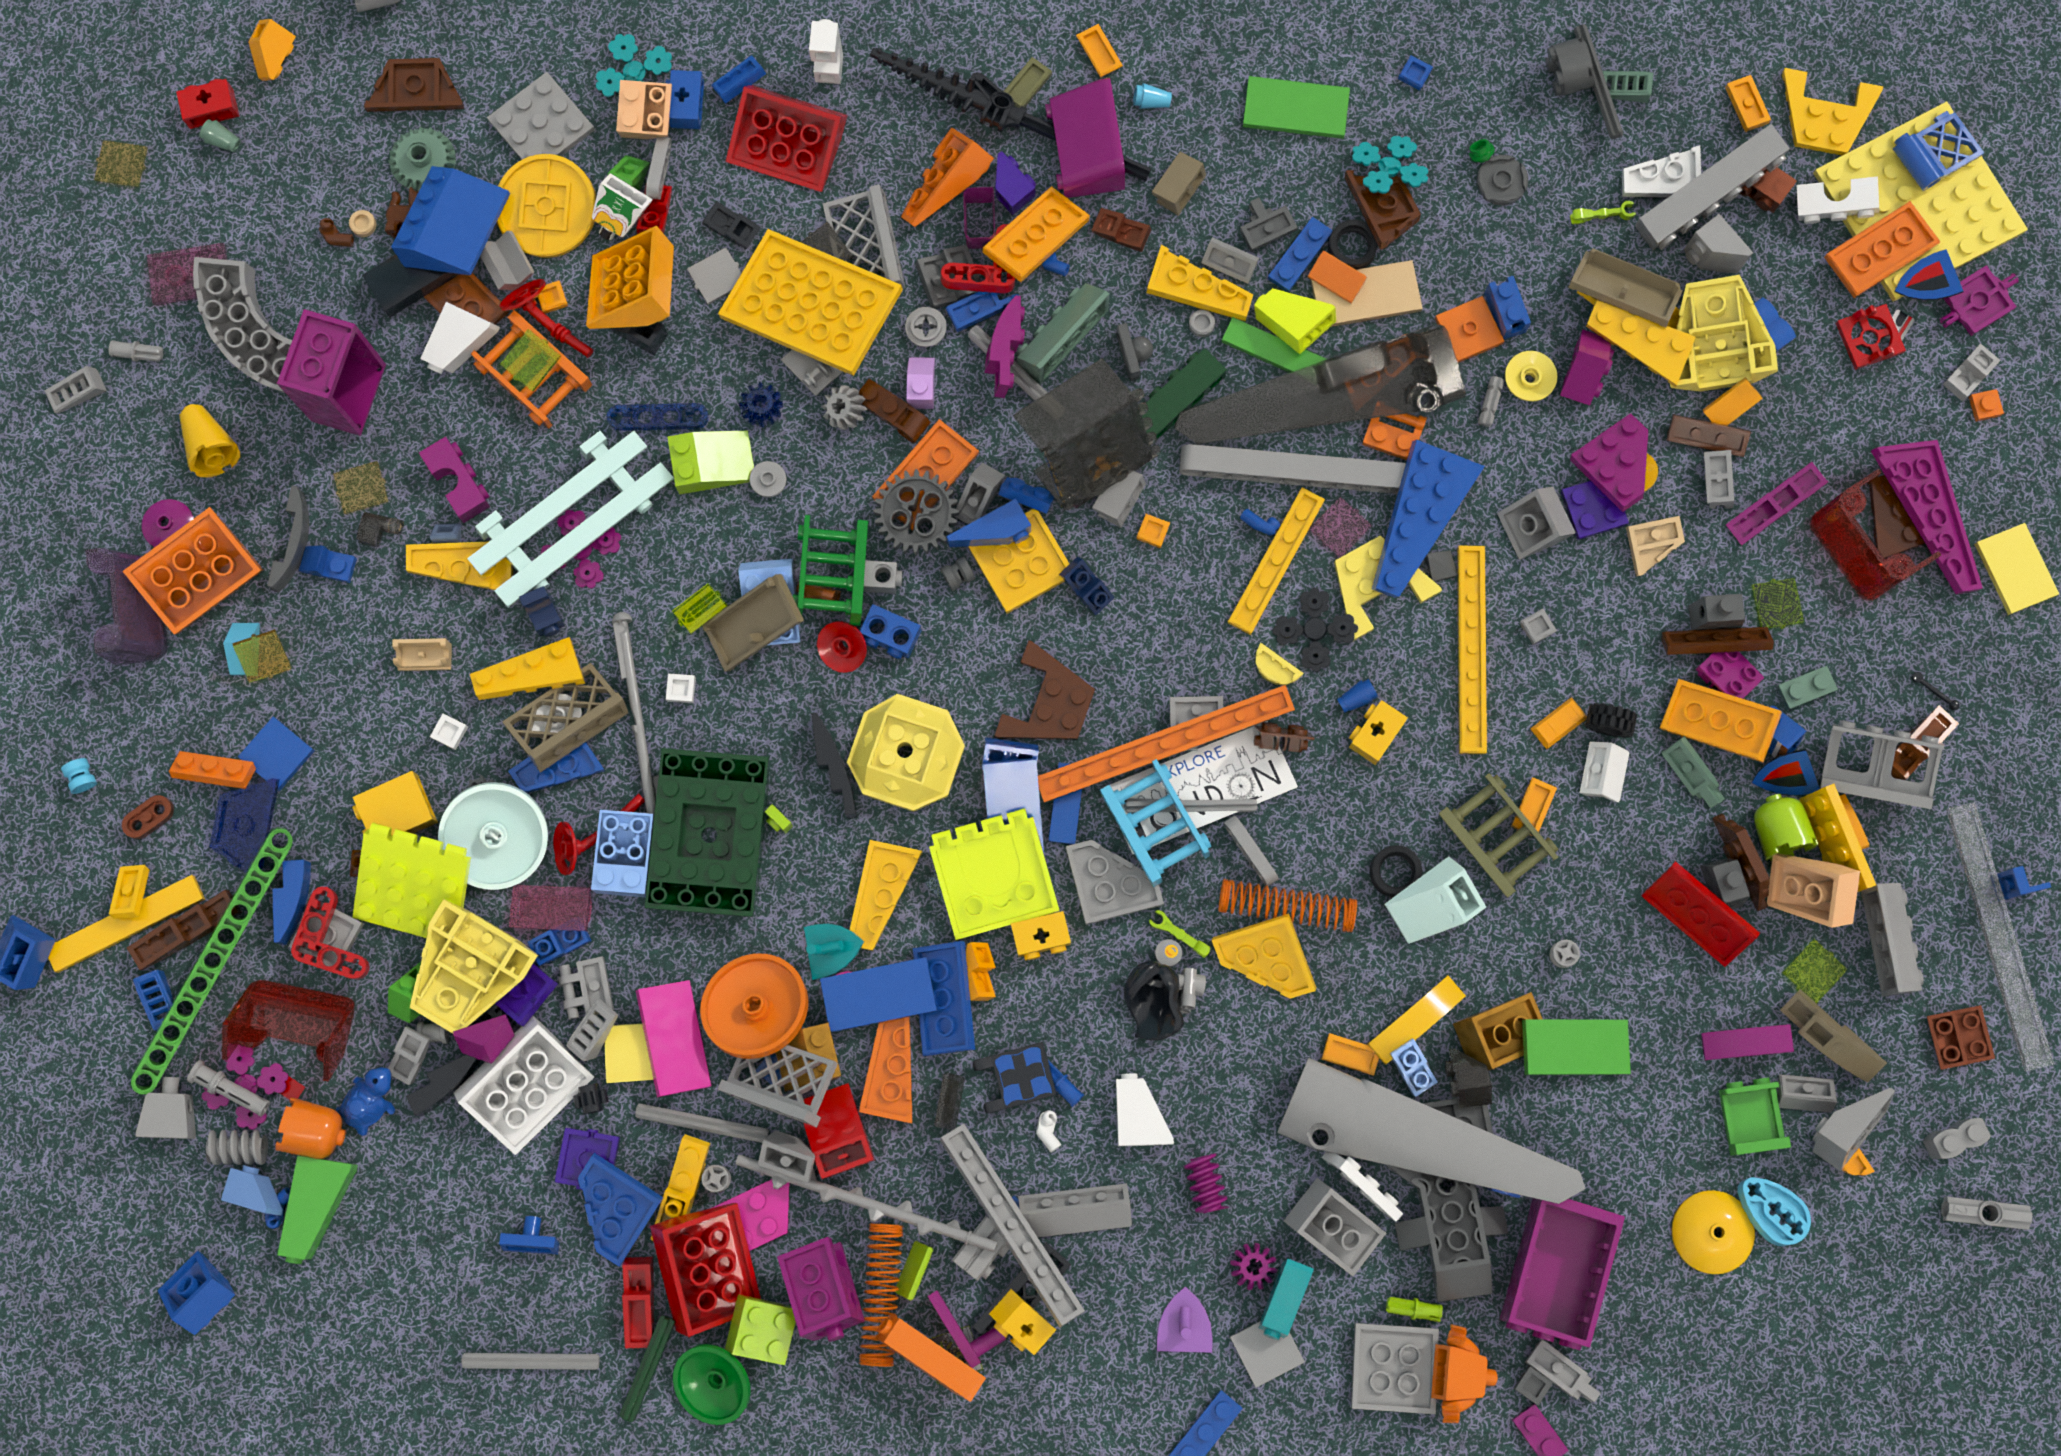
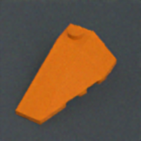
M953 128L949 130L932 155L937 158L932 169H925L922 175L924 177L922 188H918L913 192L901 218L914 227L976 182L982 174L987 172L990 163L994 159L976 142Z

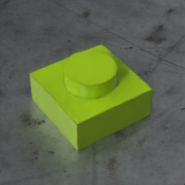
M773 804L765 811L769 817L766 822L776 832L781 829L786 834L793 827L792 823Z

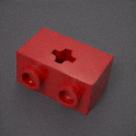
M214 79L207 84L199 86L190 85L185 87L184 90L176 91L182 119L190 129L203 126L208 119L220 122L240 117L234 90L226 79Z

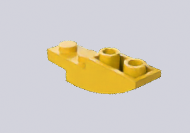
M686 1134L682 1137L670 1181L664 1192V1198L661 1202L655 1224L690 1213L706 1166L705 1161L711 1143Z

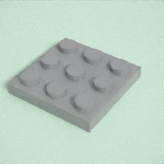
M548 72L544 73L487 117L490 124L521 160L538 154L562 156L595 131L594 126Z
M1354 1323L1351 1408L1436 1414V1399L1431 1398L1435 1344H1438L1439 1329Z

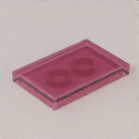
M217 243L147 255L152 303L156 306L197 299L193 280L194 257L227 260L225 244Z

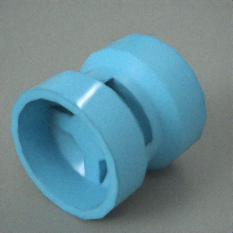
M86 758L70 761L61 767L64 777L69 780L68 787L72 794L85 792L97 785L94 775L89 772L90 765Z

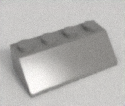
M1901 883L1876 884V886L1861 891L1882 997L1921 991L1924 979L1921 970L1917 967L1918 949L1916 944L1912 942L1911 932L1913 924L1910 916H1907L1905 907L1907 905V894L1902 889Z

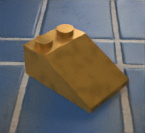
M1532 992L1453 1023L1473 1075L1492 1070L1524 1056L1522 1020L1543 1019Z

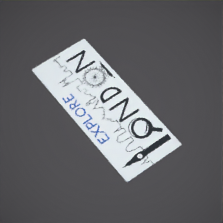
M1254 726L1201 747L1197 751H1191L1160 764V766L1165 764L1171 773L1172 778L1169 781L1180 800L1256 799L1258 804L1298 787L1280 746L1278 750H1274L1275 736L1272 750L1259 749L1258 746H1254V736L1259 735ZM1153 767L1110 784L1113 791L1117 789L1121 791L1154 773L1155 770ZM1160 781L1130 798L1161 799L1168 795ZM1123 804V805H1121V806H1122L1123 810L1125 811V804ZM1239 811L1187 813L1197 829ZM1158 812L1138 823V827L1134 829L1139 837L1143 835L1147 837L1180 819L1181 816L1179 812ZM1186 827L1153 846L1185 834L1189 830Z

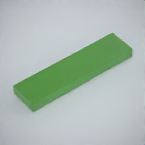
M1232 317L1222 338V343L1313 384H1316L1327 361L1326 358L1308 350H1304L1299 354L1279 337Z

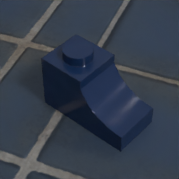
M544 586L519 596L536 632L540 636H553L560 632L559 628L565 626L553 597Z

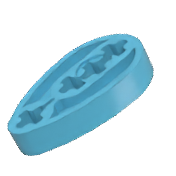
M1752 1177L1739 1183L1737 1192L1741 1205L1752 1225L1768 1242L1777 1246H1788L1796 1244L1806 1237L1811 1225L1810 1212L1806 1204L1797 1195L1780 1184L1766 1179ZM1754 1185L1756 1187L1754 1189L1756 1195L1750 1196L1748 1194L1750 1189L1747 1186ZM1775 1204V1212L1777 1214H1786L1785 1221L1788 1224L1796 1223L1797 1227L1795 1230L1798 1233L1791 1234L1792 1228L1786 1223L1780 1225L1779 1221L1781 1218L1777 1214L1770 1215L1771 1208L1768 1205Z

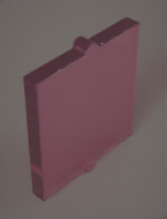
M1340 497L1309 530L1323 542L1322 545L1324 547L1327 546L1341 558L1372 525L1358 513V509H1353Z

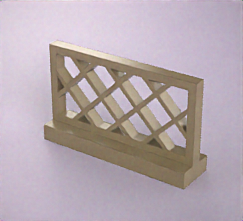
M591 663L583 667L581 671L583 677L590 673L594 676L593 686L576 685L575 683L563 684L562 688L550 689L502 721L505 728L530 757L539 772H542L629 713L623 698L611 688ZM565 690L573 691L571 701L558 700L559 694ZM578 692H591L589 702L576 701ZM597 693H608L610 698L602 703L595 702ZM542 705L551 706L549 715H536L537 709ZM556 706L569 707L567 717L554 716ZM574 708H587V712L580 718L573 717ZM520 720H529L527 730H515L512 725ZM534 721L547 722L545 732L532 731ZM553 722L565 723L564 729L558 733L550 732ZM530 737L543 738L542 743L531 750L528 746Z

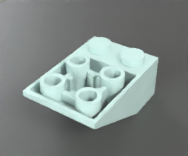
M1449 856L1384 904L1408 944L1465 924L1486 908L1466 870Z

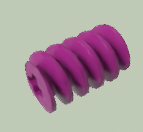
M1216 1153L1190 1159V1162L1184 1166L1186 1170H1193V1173L1187 1176V1180L1196 1181L1189 1188L1190 1191L1199 1193L1192 1198L1193 1202L1201 1203L1195 1209V1213L1204 1214L1229 1208V1206H1221V1203L1228 1199L1227 1196L1218 1194L1225 1188L1224 1185L1216 1184V1181L1221 1179L1222 1175L1213 1173L1219 1167V1164L1210 1162L1211 1159L1217 1156Z

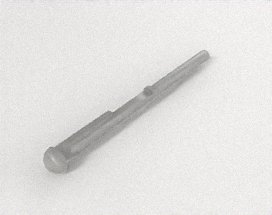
M619 612L614 615L612 624L621 680L626 679L630 708L635 720V725L631 727L635 735L646 812L655 815V794L628 623L633 620L628 613Z

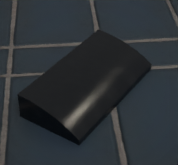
M395 254L362 276L383 310L391 318L460 274L404 267Z

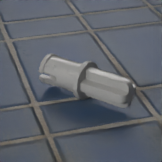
M112 340L109 344V355L111 357L129 358L133 362H138V360L159 362L163 359V348L160 346L143 345L139 341L127 343Z

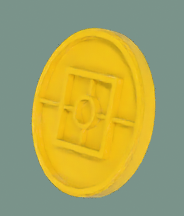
M538 154L524 158L505 173L498 187L510 192L508 200L497 220L498 227L502 234L506 231H512L523 252L528 255L551 258L569 253L587 238L593 228L595 221L592 219V213L596 201L594 187L585 172L575 163L564 157L553 154Z

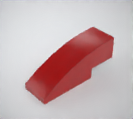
M626 1257L622 1265L625 1348H647L654 1333L653 1257Z

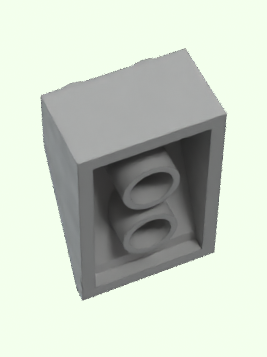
M1888 1088L1835 1111L1829 1119L1824 1117L1815 1129L1817 1132L1812 1139L1815 1142L1812 1152L1841 1171L1886 1114L1895 1090Z
M1318 1178L1315 1179L1284 1220L1287 1225L1351 1276L1356 1274L1386 1235L1385 1231Z

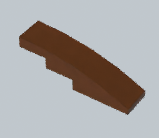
M223 890L204 904H197L179 917L169 919L128 946L127 950L139 970L142 971L212 932L233 897L230 891ZM238 905L234 906L231 910V914L234 917L242 913Z

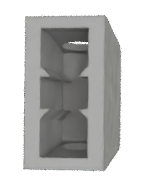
M163 1077L161 1093L146 1094L135 1137L196 1139L193 1096L178 1094L180 1078Z

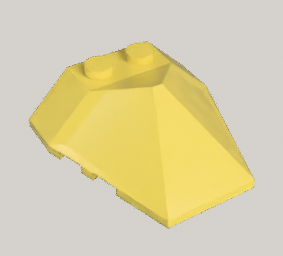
M1740 275L1686 284L1676 330L1696 338L1676 387L1670 384L1671 388L1699 392L1733 387L1745 377L1752 384L1778 371L1775 344Z
M443 899L429 922L427 939L421 956V965L417 974L410 1008L451 1033L468 1027L525 978L538 955L521 941L478 915Z

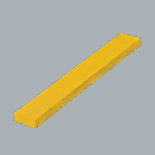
M1458 546L1459 754H1486L1485 546Z

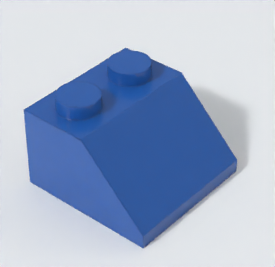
M200 1251L191 1256L157 1290L171 1320L193 1335H196L202 1328L206 1327L211 1319L223 1307L227 1306L235 1296L229 1281Z

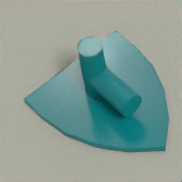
M827 923L804 927L807 944L806 951L809 957L812 980L831 976L844 969L857 956L864 941L854 932L839 925Z

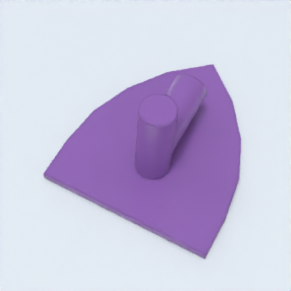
M1184 1287L1177 1293L1164 1309L1158 1327L1157 1351L1212 1353V1330L1208 1315L1199 1299L1187 1287Z

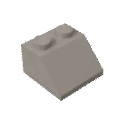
M1720 214L1697 230L1684 248L1687 260L1691 264L1697 265L1699 269L1735 274L1743 268L1753 254L1751 249Z
M1554 487L1536 489L1497 513L1519 560L1552 547L1575 534V530Z

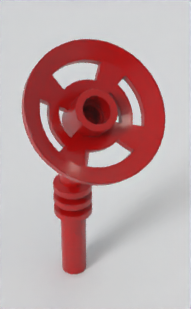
M536 279L520 286L507 295L500 303V308L503 311L522 307L524 311L527 310L530 315L550 331V335L555 337L556 340L562 344L567 343L587 358L592 355L594 350L573 336L571 331L560 323L556 324L536 306L535 298L540 295L546 286L544 279Z
M638 793L620 811L635 812L645 800ZM568 822L558 823L554 832L553 849L557 868L562 875H570L575 868L577 856L596 844L597 831L580 841L576 840L574 831ZM565 859L570 862L569 867L566 865Z

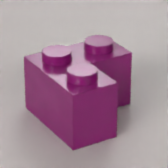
M1582 329L1573 351L1570 367L1562 384L1560 396L1589 406L1593 397H1599L1603 387V383L1600 380L1603 375H1608L1613 362L1611 359L1614 350L1611 349L1610 342L1598 334Z

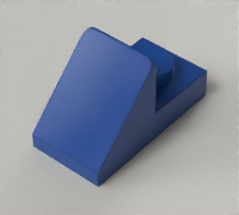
M322 545L305 546L299 572L350 583L357 558L329 551Z

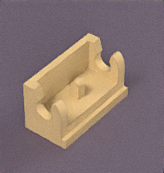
M446 638L392 640V647L396 651V658H393V663L398 668V671L451 670L452 644Z

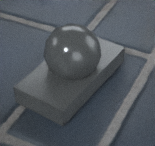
M1127 323L1120 324L1117 327L1116 336L1129 380L1140 379L1138 362H1144L1152 356L1153 345L1144 336H1137L1131 340Z

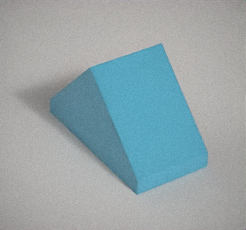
M232 623L223 642L230 675H257L260 623Z

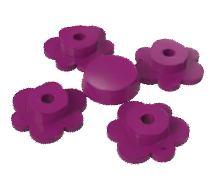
M570 509L567 510L565 515L560 516L557 520L558 526L562 528V535L566 536L584 522L586 516L582 511L574 512ZM614 527L610 528L573 557L576 560H582L579 563V567L573 571L576 576L575 583L578 587L583 588L587 586L592 589L596 586V583L603 580L604 574L600 570L599 563H591L586 558L591 554L592 547L595 550H599L602 555L619 551L620 544L618 542L621 540V535L615 533ZM551 545L543 546L541 554L549 549ZM567 563L561 566L560 569L565 568Z
M237 1043L233 1045L232 1049L225 1051L223 1058L228 1062L226 1065L227 1070H235L237 1074L241 1075L234 1083L256 1094L258 1087L263 1088L265 1093L269 1095L273 1094L274 1091L276 1093L285 1091V1081L288 1080L289 1075L283 1072V1067L280 1064L274 1063L270 1068L263 1067L261 1069V1076L256 1080L253 1076L245 1074L248 1071V1067L253 1066L255 1063L252 1057L254 1050L251 1046L245 1045L242 1047L241 1044ZM204 1087L205 1092L202 1093L201 1097L204 1101H207V1106L210 1109L216 1110L220 1106H227L229 1104L228 1098L220 1094L219 1096L217 1094H210ZM242 1106L237 1107L235 1111L238 1116L236 1120L237 1125L241 1128L248 1127L251 1130L256 1129L258 1124L264 1123L267 1119V1114L265 1113L260 1117L253 1113L251 1117L250 1113L252 1111Z

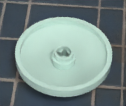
M489 782L478 784L462 791L450 802L440 821L438 841L444 843L443 850H445L448 843L467 848L466 856L471 857L467 884L477 888L496 890L521 883L538 868L546 852L548 828L541 808L526 792L509 784Z

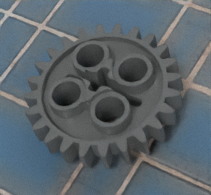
M915 469L914 476L910 477L907 470L904 471V479L894 475L896 483L892 484L886 481L888 490H879L883 499H875L876 505L881 507L873 510L874 515L881 516L874 520L877 526H882L878 530L879 534H888L885 542L888 544L894 540L893 547L895 550L902 545L904 554H907L910 548H913L915 555H918L919 548H923L924 552L928 554V546L931 545L934 549L938 550L937 542L940 540L946 544L947 540L944 535L952 534L953 530L950 526L958 525L957 520L952 518L959 515V510L952 508L958 505L957 499H950L954 495L953 489L945 491L948 483L944 481L938 484L939 475L934 476L931 480L929 471H926L923 477L919 475L918 469ZM924 491L925 493L920 502L921 513L917 514L914 531L912 534H909L908 531L913 522L911 511H916L919 493ZM904 492H912L914 494V498L911 501L904 502L900 499ZM931 498H936L940 501L936 508H928L926 502ZM899 516L907 519L906 524L901 527L893 524L894 519ZM923 523H929L933 526L932 530L928 533H921L918 528Z

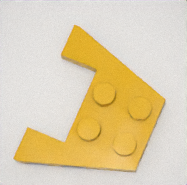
M1784 68L1782 79L1785 83V96L1790 110L1789 118L1794 146L1841 156L1847 154L1880 96L1883 86L1860 82L1857 87L1855 106L1804 97L1807 72Z

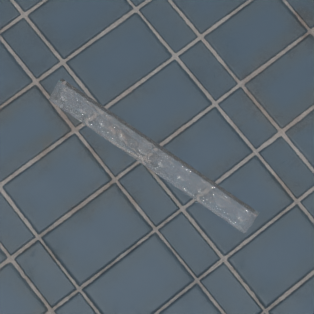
M1973 802L1948 808L1946 812L2024 1071L2055 1065L1976 803Z

